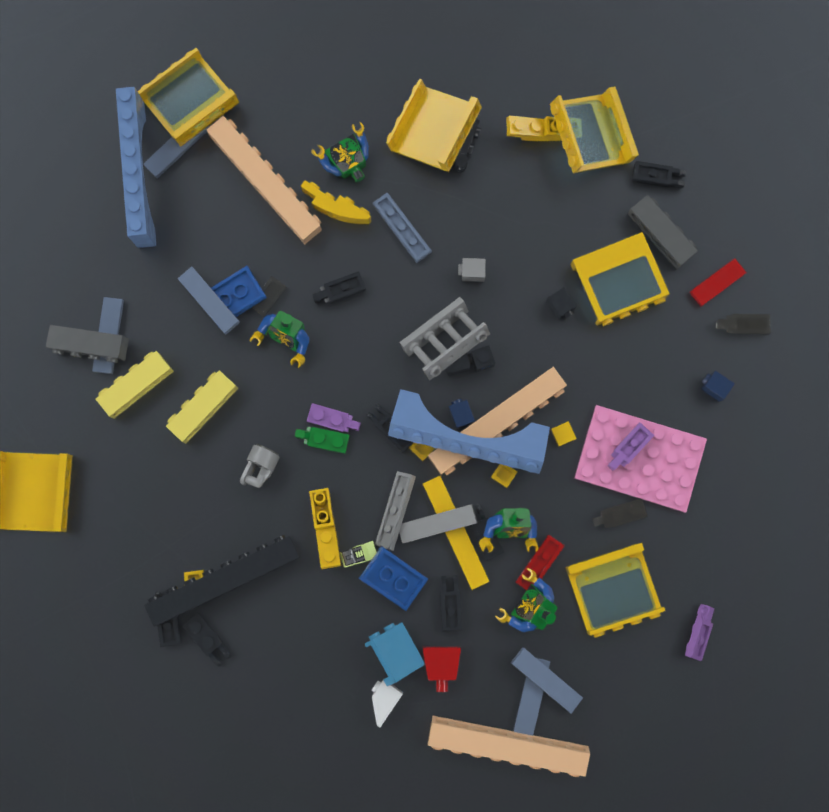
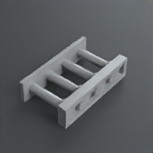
M461 297L457 298L399 342L408 356L415 353L426 365L422 369L429 381L490 335L484 322L477 326L466 315L469 311ZM458 319H461L471 330L463 338L451 326ZM444 330L456 342L449 349H446L436 338ZM428 342H431L441 354L433 361L421 349Z

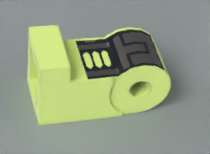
M371 541L339 554L343 567L346 568L372 560L377 551L374 542Z

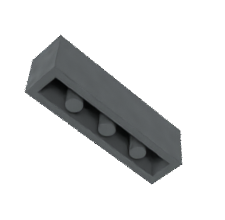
M647 195L630 209L628 215L676 269H679L697 253L696 245L683 235L684 232L679 226L673 224L669 214L663 212L658 207V202Z
M50 325L46 348L51 349L54 354L64 355V352H68L73 357L82 358V355H88V359L100 360V357L106 358L107 362L118 363V360L125 361L129 338L123 335Z

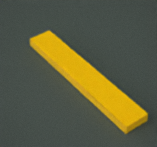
M441 476L423 483L436 514L456 509ZM461 527L445 532L471 590L488 583L489 579L465 528Z

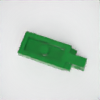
M307 427L306 431L296 429L295 433L296 438L304 439L303 444H307L310 447L346 454L350 437L348 434L316 427Z

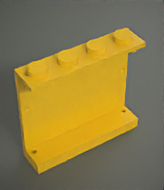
M419 79L412 89L409 100L405 102L401 115L396 119L395 126L392 132L389 133L386 143L392 152L449 172L482 106L478 98L471 96L470 100L466 101L428 88L424 85L422 79Z
M0 451V529L50 532L67 531L73 455Z

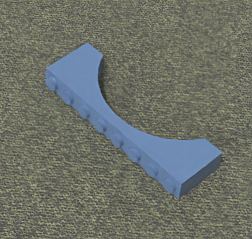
M135 87L116 88L127 236L137 248L156 246V234L146 193L142 160V131L146 122L145 103Z
M400 389L390 422L388 436L540 474L544 463L550 427L531 422L521 431L509 436L498 438L469 436L452 430L435 419L425 408L419 394Z

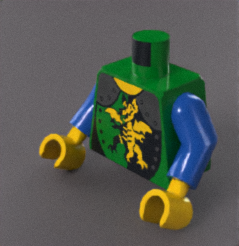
M359 122L361 125L359 130H355V126L352 124V130L357 133L356 136L352 134L325 151L322 146L317 145L320 148L318 154L313 149L311 150L314 156L319 157V162L327 172L335 176H341L343 179L352 175L356 183L365 178L361 169L366 167V160L369 158V145L365 133H362L364 125Z
M279 311L277 315L270 314L265 316L258 327V331L254 332L250 338V342L253 338H256L259 341L257 346H259L264 339L263 334L297 352V355L291 359L290 363L293 365L297 361L299 368L305 363L303 355L306 354L310 340L305 332L304 324L283 311Z
M501 509L487 520L484 531L485 538L479 541L483 552L485 547L491 552L493 550L491 538L528 537L525 541L527 551L529 552L531 546H534L535 551H538L539 548L535 539L537 537V521L530 515L529 509Z
M529 568L527 570L531 572V576L527 578L522 574V577L529 582H533L534 585L531 584L511 613L512 617L502 608L499 611L504 613V616L502 618L495 616L501 623L508 622V625L522 632L535 629L543 630L547 624H552L556 620L554 613L557 610V605L554 603L555 598L552 588L541 578H536L535 571Z

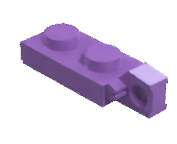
M314 403L311 404L307 417L308 423L343 433H348L349 429L359 431L361 423L353 421V416L348 413Z
M639 422L613 450L614 452L611 456L614 459L607 466L614 471L620 464L623 467L629 464L654 437V434Z
M704 604L700 605L696 621L692 627L690 640L686 646L685 656L699 661L703 659L713 627L711 619L715 608Z

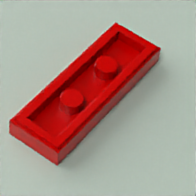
M734 258L689 293L702 307L747 272Z
M548 535L515 582L525 590L531 584L534 585L533 582H529L522 577V574L527 578L531 576V572L527 568L535 571L536 578L542 579L564 548V545Z

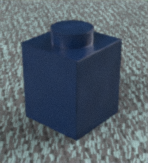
M714 371L711 374L707 373L702 380L704 385L701 390L720 402L726 398L735 383Z
M458 399L451 402L452 405L449 406V411L456 430L475 422L467 400Z

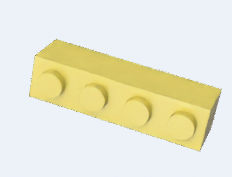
M157 351L154 353L150 352L139 365H133L129 369V373L115 379L114 384L110 388L101 390L96 401L109 417L115 419L174 371Z
M220 370L217 373L213 372L208 377L206 385L204 387L200 386L194 392L195 396L182 404V410L177 415L173 414L167 421L166 427L185 444L239 389Z

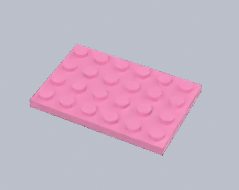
M596 405L574 479L686 513L707 439ZM640 422L654 434V437L629 464H626L624 467L620 464L612 471L607 465L614 459L611 456L614 452L613 450Z

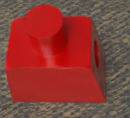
M423 647L428 680H436V692H448V680H456L461 647Z

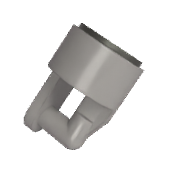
M253 445L246 459L248 464L240 478V484H250L257 488L262 487L263 483L274 471L280 458L279 454L265 446ZM256 467H259L261 469L257 478L253 477L252 475Z

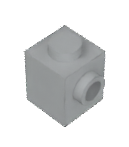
M463 258L462 264H458V275H462V281L484 282L486 259Z

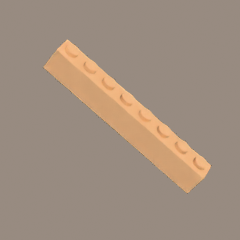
M222 116L206 129L209 137L304 244L309 242L322 231L319 218L315 214L312 216L308 212L309 207L304 201H298L295 191L283 184L285 180L279 173L275 175L272 171V165L267 160L263 161L259 157L261 153L255 146L251 147L248 144L249 140L243 133L239 134L236 131L237 126L234 122Z
M552 367L460 433L481 438L502 437L501 433L506 429L511 431L518 426L517 421L522 418L527 420L534 414L532 412L537 407L542 409L548 405V400L551 397L558 398L565 392L563 389L567 384L556 369ZM439 448L428 455V458L440 475L445 473L446 476L456 470L455 465L460 462L463 465L471 459L470 456Z
M432 716L428 746H431L433 749H448L456 754L463 752L477 758L483 756L497 762L504 760L509 761L513 765L524 764L529 765L533 769L544 768L549 769L553 773L565 772L573 777H586L590 758L589 746Z

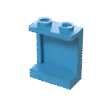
M393 622L383 628L384 633L380 634L379 631L369 636L370 641L365 643L366 647L372 646L388 677L383 679L386 686L398 682L425 665L402 622L396 626Z

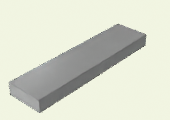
M397 471L375 542L376 546H382L394 551L416 476Z
M471 504L402 523L399 533L403 544L476 524L477 519Z

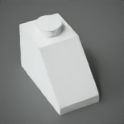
M384 680L382 682L377 681L371 690L374 692L372 701L378 727L382 726L403 695V692L394 685L386 686Z

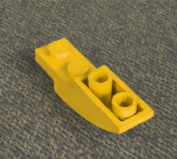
M508 116L506 118L507 136L521 137V140L562 141L560 133L556 128L554 117L546 116L544 119ZM569 118L575 138L580 139L581 120Z
M305 180L302 183V192L314 199L311 202L313 208L322 214L347 223H371L370 212L363 207L358 208L349 197L346 196L344 198L340 195L335 201L333 195L320 191V187L314 182L309 183Z
M329 488L309 491L321 569L341 566L339 546Z

